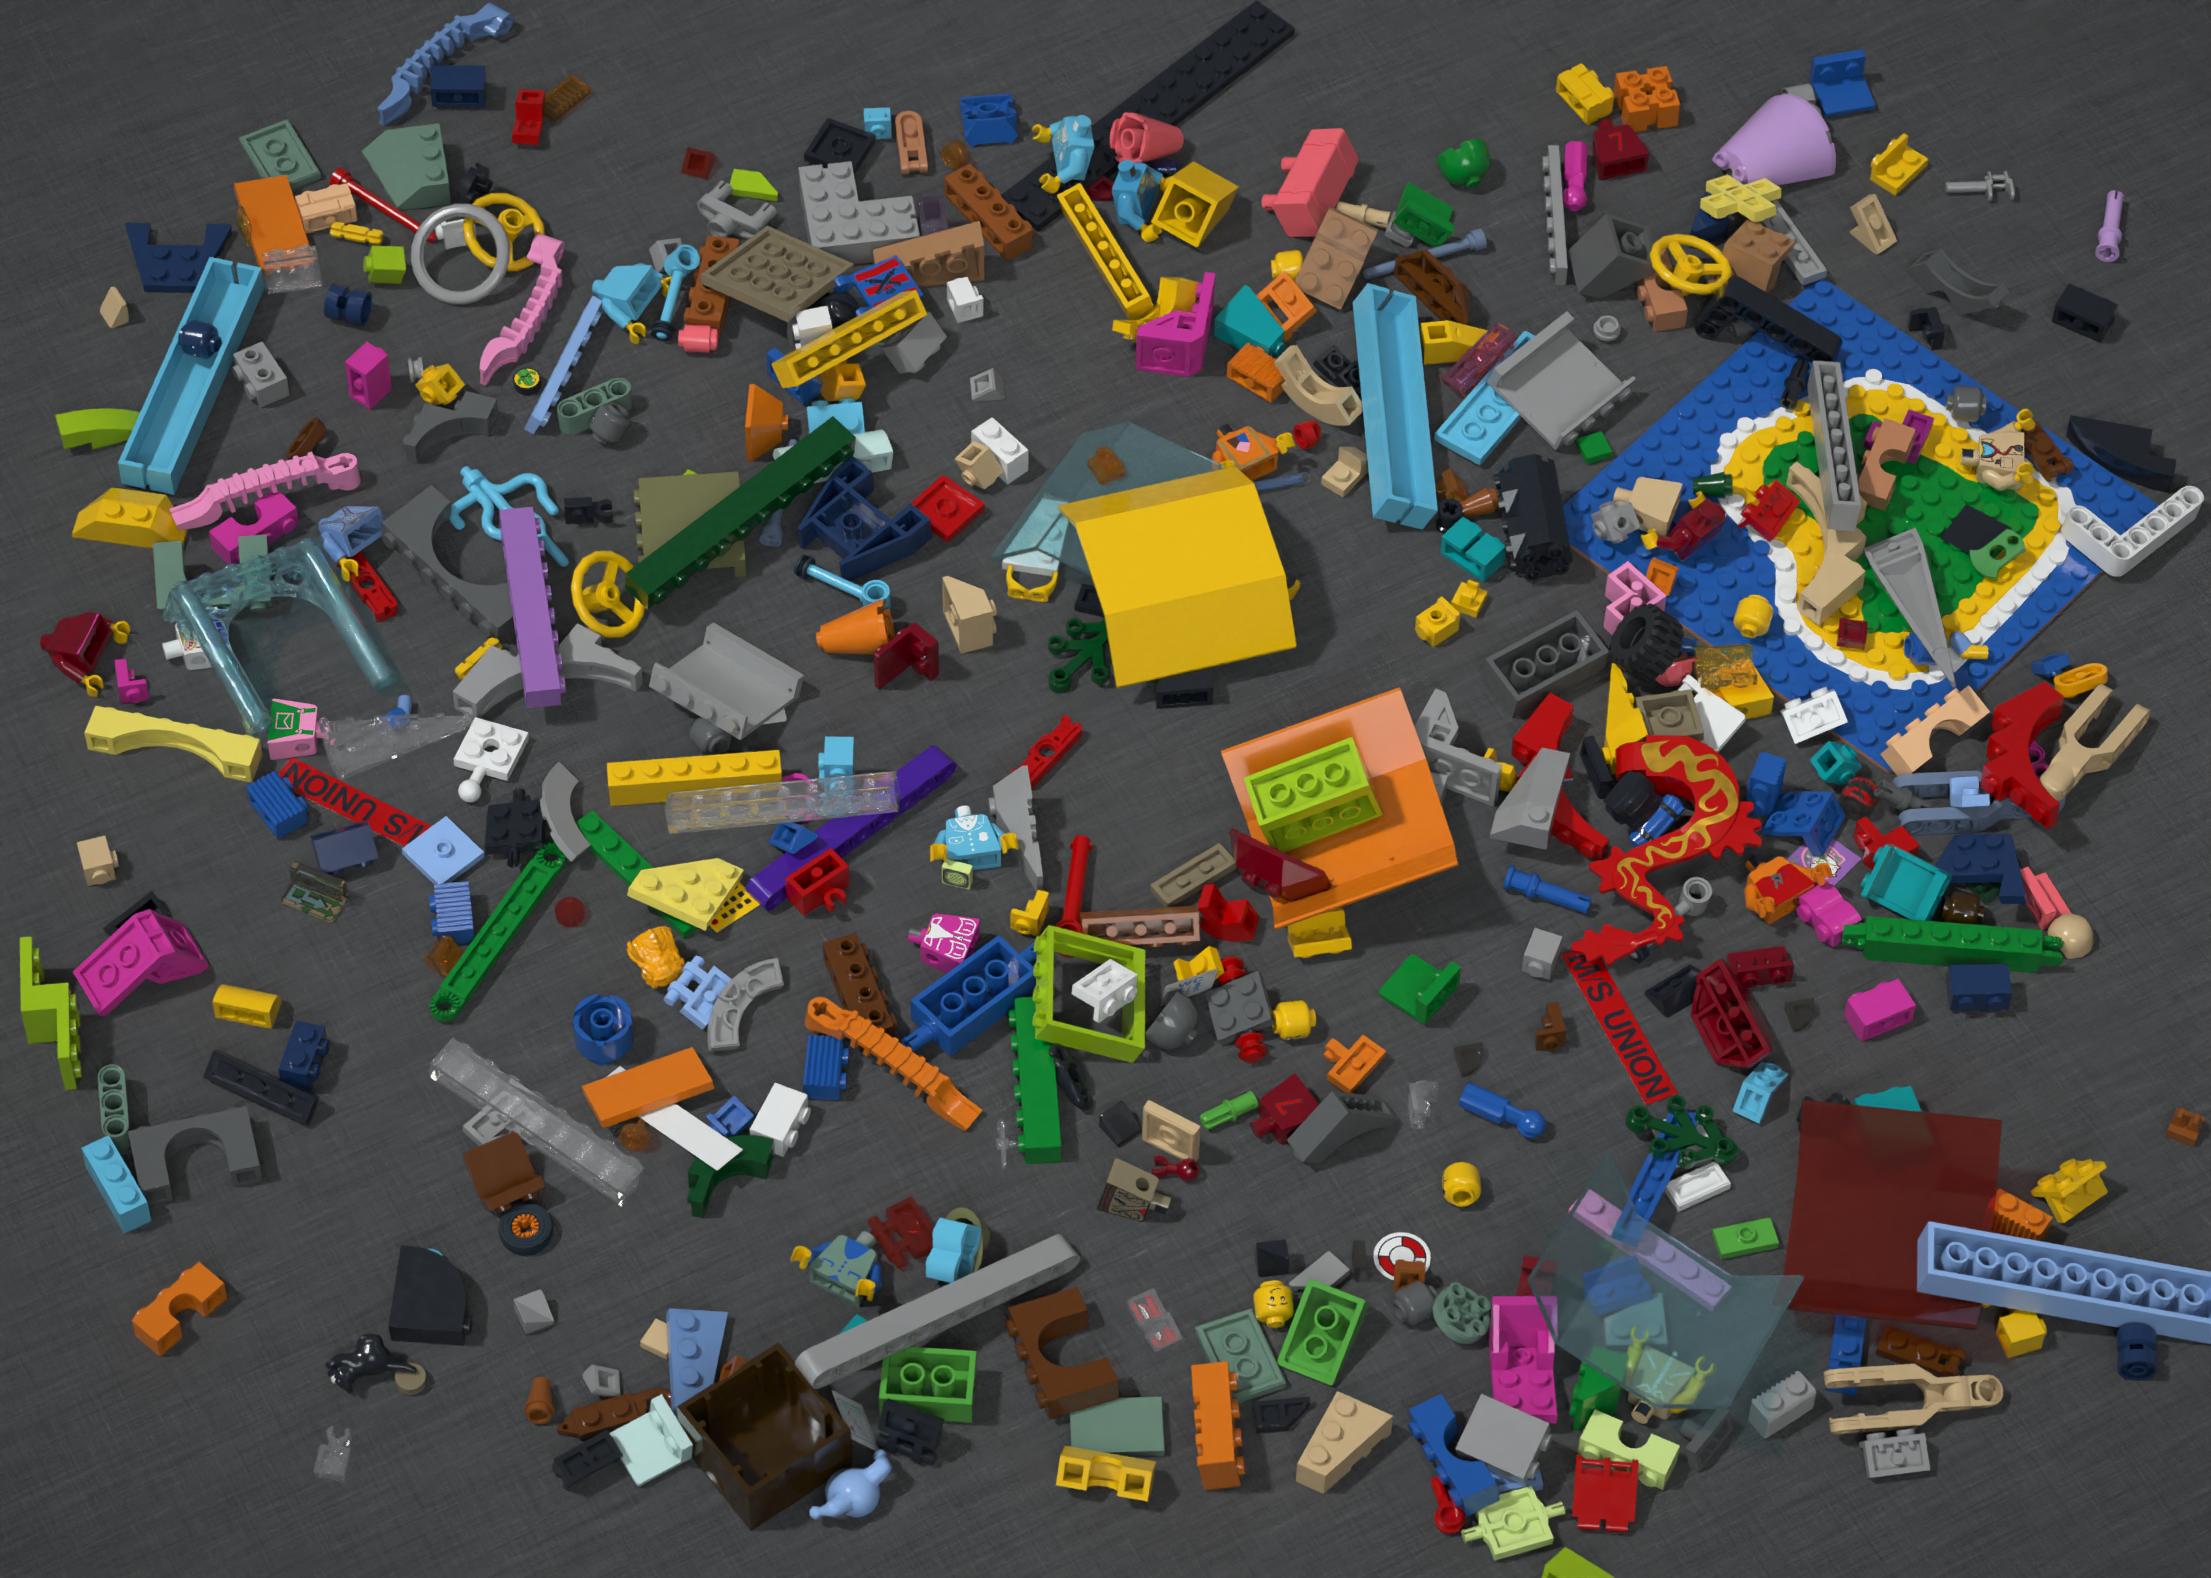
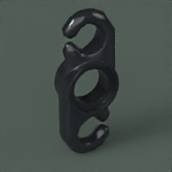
M1059 1043L1052 1044L1049 1048V1056L1055 1057L1056 1051L1060 1056V1059H1054V1065L1058 1068L1056 1079L1059 1085L1065 1090L1071 1102L1077 1108L1084 1111L1089 1110L1093 1105L1092 1098L1086 1097L1085 1102L1081 1098V1094L1087 1095L1088 1093L1084 1086L1085 1074L1082 1068L1075 1062L1067 1048Z

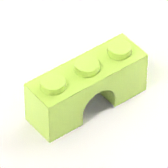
M1594 1410L1580 1437L1578 1454L1583 1455L1585 1459L1604 1460V1457H1611V1461L1632 1462V1459L1639 1460L1638 1480L1646 1486L1657 1487L1663 1490L1677 1462L1680 1445L1651 1434L1644 1446L1629 1448L1622 1444L1619 1439L1623 1421ZM1610 1467L1612 1470L1631 1472L1630 1468Z

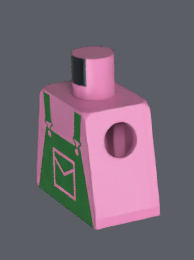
M272 699L268 734L270 760L314 755L317 753L318 738H335V722L320 721L316 705Z

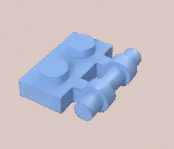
M696 955L691 962H687L682 968L683 973L678 980L672 981L667 988L668 993L663 1000L666 1004L673 1006L677 999H681L685 1004L679 1012L703 1030L709 1022L711 1010L717 997L731 978L715 966L706 973L701 969L705 961ZM691 980L699 983L694 992L687 988Z

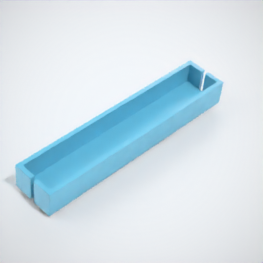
M209 257L118 461L122 484L144 489L147 485H150V490L175 495L231 367L233 354L238 351L265 289L261 267L238 263L236 268L239 284H236L233 262ZM190 321H201L212 324L217 328L219 337H221V347L210 358L201 359L187 355L179 345V332Z
M1367 283L1353 301L1373 517L1393 523L1400 520L1401 525L1423 530L1436 514L1438 508L1416 296L1394 290L1382 307L1377 310L1389 295V289Z

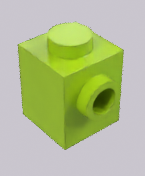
M371 246L368 256H364L363 269L364 272H368L369 283L401 284L406 271L404 247Z

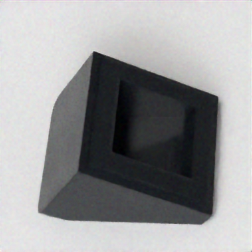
M1120 1101L1099 1117V1127L1117 1147L1141 1132L1140 1126L1123 1101Z

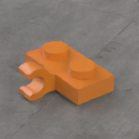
M1362 1035L1349 1050L1339 1041L1332 1038L1325 1045L1327 1051L1324 1053V1057L1336 1064L1327 1073L1326 1079L1345 1093H1353L1385 1058L1386 1050L1365 1035Z

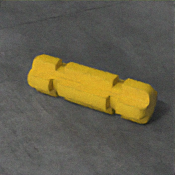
M334 222L331 225L330 235L332 237L340 239L344 237L345 240L360 243L369 242L370 245L375 246L382 244L383 232L381 230L373 229L370 231L366 227L351 224L345 226V223Z
M489 638L483 644L484 647L480 646L465 659V664L462 662L455 668V673L460 680L464 679L491 645L502 650L503 646L497 638Z

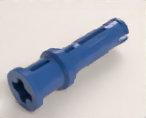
M1513 865L1510 866L1503 885L1504 890L1510 888L1526 894V897L1529 899L1534 897L1542 898L1585 915L1592 901L1590 896L1541 880L1538 874L1530 875L1516 870V866Z

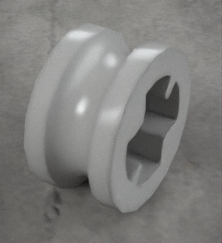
M418 357L416 361L409 358L411 383H414L416 379L422 378V357Z

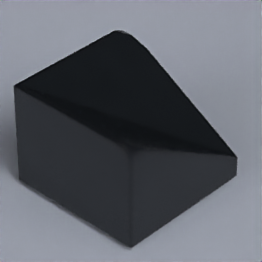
M1286 1240L1256 1243L1255 1262L1259 1277L1288 1274L1289 1253Z

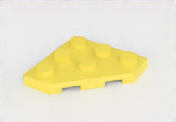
M719 858L644 869L639 872L630 885L627 896L706 931L742 879L744 869Z

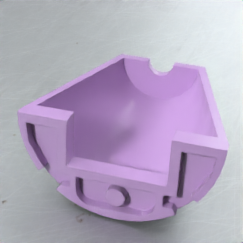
M1785 93L1768 99L1724 146L1715 153L1712 161L1724 171L1730 168L1734 179L1743 185L1764 178L1775 185H1782L1833 175L1836 168V153L1834 143H1829L1826 131L1829 129L1819 112L1803 98Z

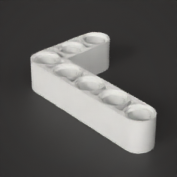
M2185 486L2121 536L2089 509L2083 506H2073L2068 510L2061 527V533L2067 541L2106 573L2119 577L2126 574L2194 521L2204 500V495L2200 489L2194 486Z

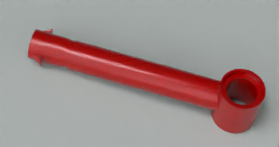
M1078 835L1074 837L1073 842L1070 844L1072 857L1063 918L1056 927L1082 933V928L1079 924L1089 850L1092 851L1093 847L1090 838ZM1058 953L1059 955H1061V956H1063V957H1073V956H1069V955H1065V954Z

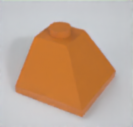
M749 384L745 437L747 462H753L782 442L783 431H788L789 414H784L783 402L756 384Z

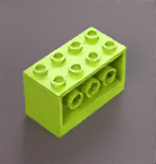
M1352 737L1243 778L1259 826L1269 846L1282 852L1290 851L1383 816L1367 767Z

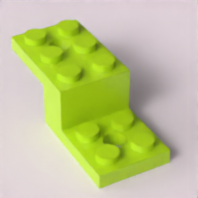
M32 936L20 937L21 1015L28 1044L57 1041L58 1062L65 1090H77V1078L82 1077L81 1060H78V1053L82 1052L81 1037L78 1035V1028H81L80 1010H77L76 994H71L69 983L41 985V982L45 980L44 966L41 964L40 949L34 948Z

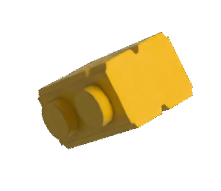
M1581 63L1571 70L1558 75L1556 92L1587 125L1611 114L1614 94L1609 87H1604L1599 82L1593 70L1589 71Z

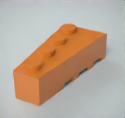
M1228 1361L1191 1365L1193 1399L1197 1409H1194L1197 1434H1195L1196 1446L1198 1449L1197 1466L1204 1490L1239 1487L1241 1486L1240 1475L1245 1474L1244 1457L1238 1456V1447L1243 1446L1241 1428H1236L1235 1419L1240 1418L1239 1400H1233V1390H1238L1236 1372H1230Z

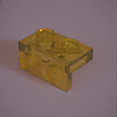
M1752 645L1697 647L1695 649V674L1700 687L1715 690L1727 686L1745 688L1748 685H1757L1758 674L1752 662Z

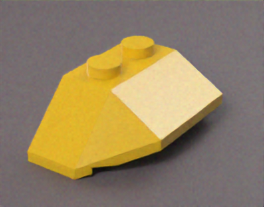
M110 488L78 513L72 537L153 548V543L182 541L184 545L188 529L178 530L169 510L174 506L166 495Z

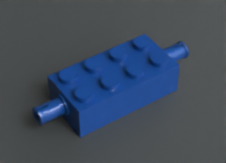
M998 935L911 1000V1020L919 1028L907 1037H904L902 1044L906 1048L909 1046L912 1048V1052L916 1053L928 1042L934 1041L944 1052L952 1056L1008 1014L1009 1010H1013L1014 998L1032 996L1036 987V977L1033 975L1034 967L1032 966L1036 963L1037 952H1034L1035 941L1018 953Z

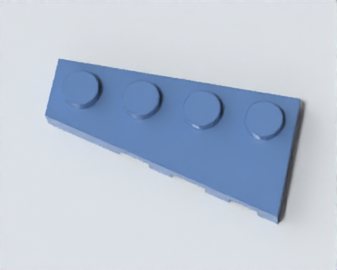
M669 1308L666 1313L671 1408L677 1420V1406L714 1383L728 1312Z

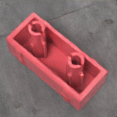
M1312 129L1297 157H1283L1281 169L1284 170V174L1288 175L1278 194H1264L1262 197V207L1264 211L1274 210L1287 236H1316L1329 207L1335 209L1349 179L1353 176L1359 157L1344 129Z

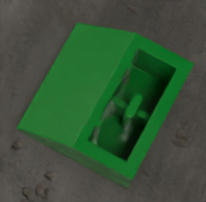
M1592 1347L1589 1359L1583 1357L1579 1372L1580 1377L1574 1388L1573 1402L1569 1414L1570 1417H1574L1573 1430L1579 1431L1586 1428L1594 1410L1609 1416L1616 1413L1623 1388L1628 1356Z

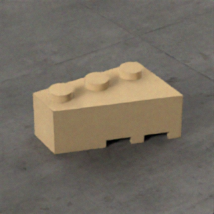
M1337 1391L1297 1463L1296 1482L1322 1494L1327 1492L1351 1470V1467L1359 1459L1365 1458L1382 1439L1385 1440L1391 1434L1393 1415Z

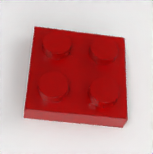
M945 475L938 478L910 503L930 518L931 532L947 543L985 510L984 502Z

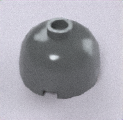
M1177 991L1147 1030L1145 1038L1153 1045L1167 1050L1176 1049L1183 1042L1189 1045L1199 1032L1194 1028L1199 1019L1195 1004L1186 995Z

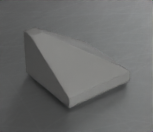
M592 1364L583 1373V1379L591 1393L612 1398L621 1395L619 1370Z

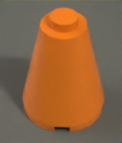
M886 600L875 601L821 625L820 631L816 632L819 649L823 648L825 653L874 655L879 646L887 644L895 637L890 609L884 610L883 608L887 604Z

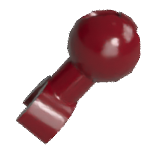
M1154 1156L1155 1166H1162V1168L1151 1170L1152 1175L1157 1176L1158 1179H1163L1170 1174L1178 1175L1182 1181L1186 1182L1195 1180L1200 1172L1199 1165L1193 1159L1187 1158L1179 1163H1169L1163 1156Z

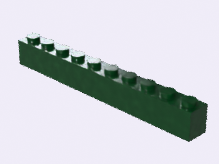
M832 416L626 572L625 588L647 610L654 604L662 603L675 588L683 587L696 572L704 571L717 556L725 555L738 540L746 539L759 524L764 525L776 511L780 508L785 509L788 507L793 498L800 493L804 494L809 491L814 482L821 477H827L835 466L850 459L855 453L856 437Z

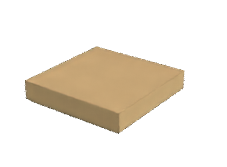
M1148 1100L1143 1107V1141L1181 1160L1187 1158L1195 1161L1198 1160L1201 1126Z

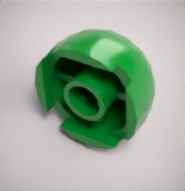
M1472 139L1460 143L1461 148L1454 151L1451 147L1436 158L1438 169L1445 180L1457 186L1466 185L1467 188L1475 187L1482 182L1481 178L1487 174L1490 168L1491 158L1489 149L1483 139Z

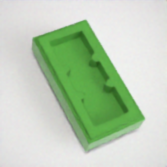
M1771 1218L1712 1230V1237L1720 1260L1776 1249L1779 1246Z

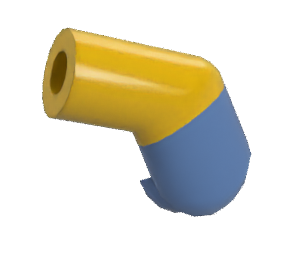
M1960 631L1951 634L1949 643L1960 658L1988 659L1987 645H1973L1967 636Z

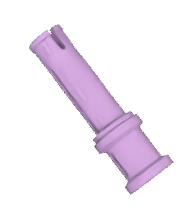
M2115 190L2107 194L2104 223L2098 232L2100 243L2096 247L2095 255L2104 262L2115 261L2120 255L2118 243L2122 240V233L2119 226L2124 195L2120 191H2118L2117 199H2115Z

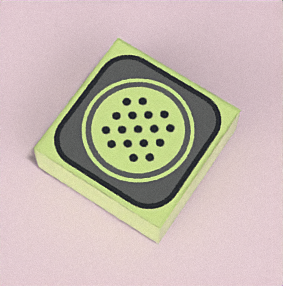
M947 859V862H943L942 883L970 890L973 882V866Z

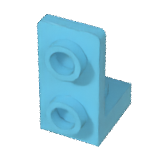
M1761 1062L1743 1081L1733 1112L1760 1123L1764 1118L1772 1094L1786 1080L1788 1073L1782 1071L1776 1064Z

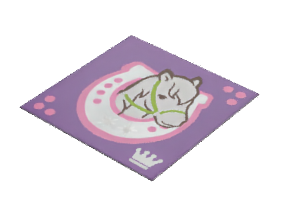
M1833 839L1823 857H1813L1804 842L1787 861L1807 868H1814L1821 863L1829 864L1833 877H1827L1825 880L1835 886L1862 858Z

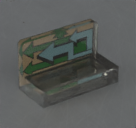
M294 861L289 869L291 884L281 897L282 904L332 923L349 898L346 881Z

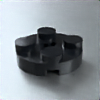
M476 163L477 168L471 167L466 172L457 190L461 194L460 201L454 200V204H473L483 194L487 195L490 192L493 181L489 179L490 171L488 167Z

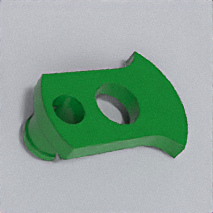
M2006 529L1982 549H1970L1972 566L1982 577L1998 580L1999 571L2026 551L2025 544L2016 532ZM1995 548H2002L2006 551L2005 557L2000 560L1993 559L1990 553Z

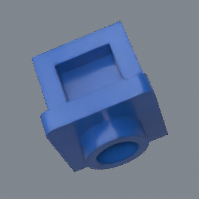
M735 1095L714 1115L709 1112L705 1116L711 1123L709 1127L725 1138L740 1135L756 1118Z

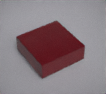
M1840 618L1837 646L1865 650L1868 622Z

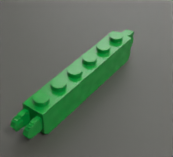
M1866 916L1865 923L1844 925L1842 932V944L1862 949L1863 957L1873 961L1948 967L1950 965L2008 964L2009 971L2023 973L2038 971L2039 965L2058 966L2064 962L2062 953L2053 952L2062 949V938L2042 935V930Z

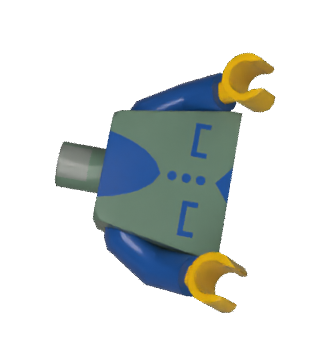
M862 1231L855 1241L844 1235H839L834 1241H828L812 1249L796 1246L790 1258L791 1262H801L799 1268L805 1270L807 1265H810L809 1276L811 1283L858 1307L862 1304L865 1295L868 1296V1301H872L873 1295L882 1288V1268L878 1264L877 1253L872 1250L876 1239L866 1231Z

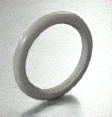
M456 203L433 212L420 225L411 246L412 269L419 285L433 298L451 305H465L477 302L488 296L505 276L510 259L508 236L502 224L492 213L472 204ZM454 217H469L484 224L492 233L497 248L495 266L489 277L481 285L467 291H451L436 284L428 274L424 263V248L429 235L440 223Z

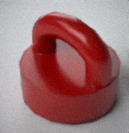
M1303 421L1294 426L1293 436L1301 449L1307 450L1312 448L1319 441L1321 428L1317 421Z

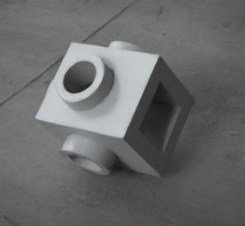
M1606 502L1599 506V511L1591 514L1594 522L1592 525L1593 530L1600 540L1619 543L1628 538L1627 534L1641 528L1631 502Z

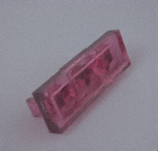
M1496 322L1441 378L1443 383L1461 396L1466 397V391L1471 386L1475 388L1477 380L1499 358L1501 360L1504 359L1503 353L1508 348L1511 350L1514 348L1513 343L1518 339L1515 332Z

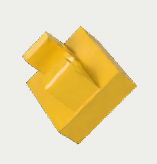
M1475 581L1461 582L1451 601V605L1458 612L1477 618L1487 599L1488 591L1480 589L1479 583Z

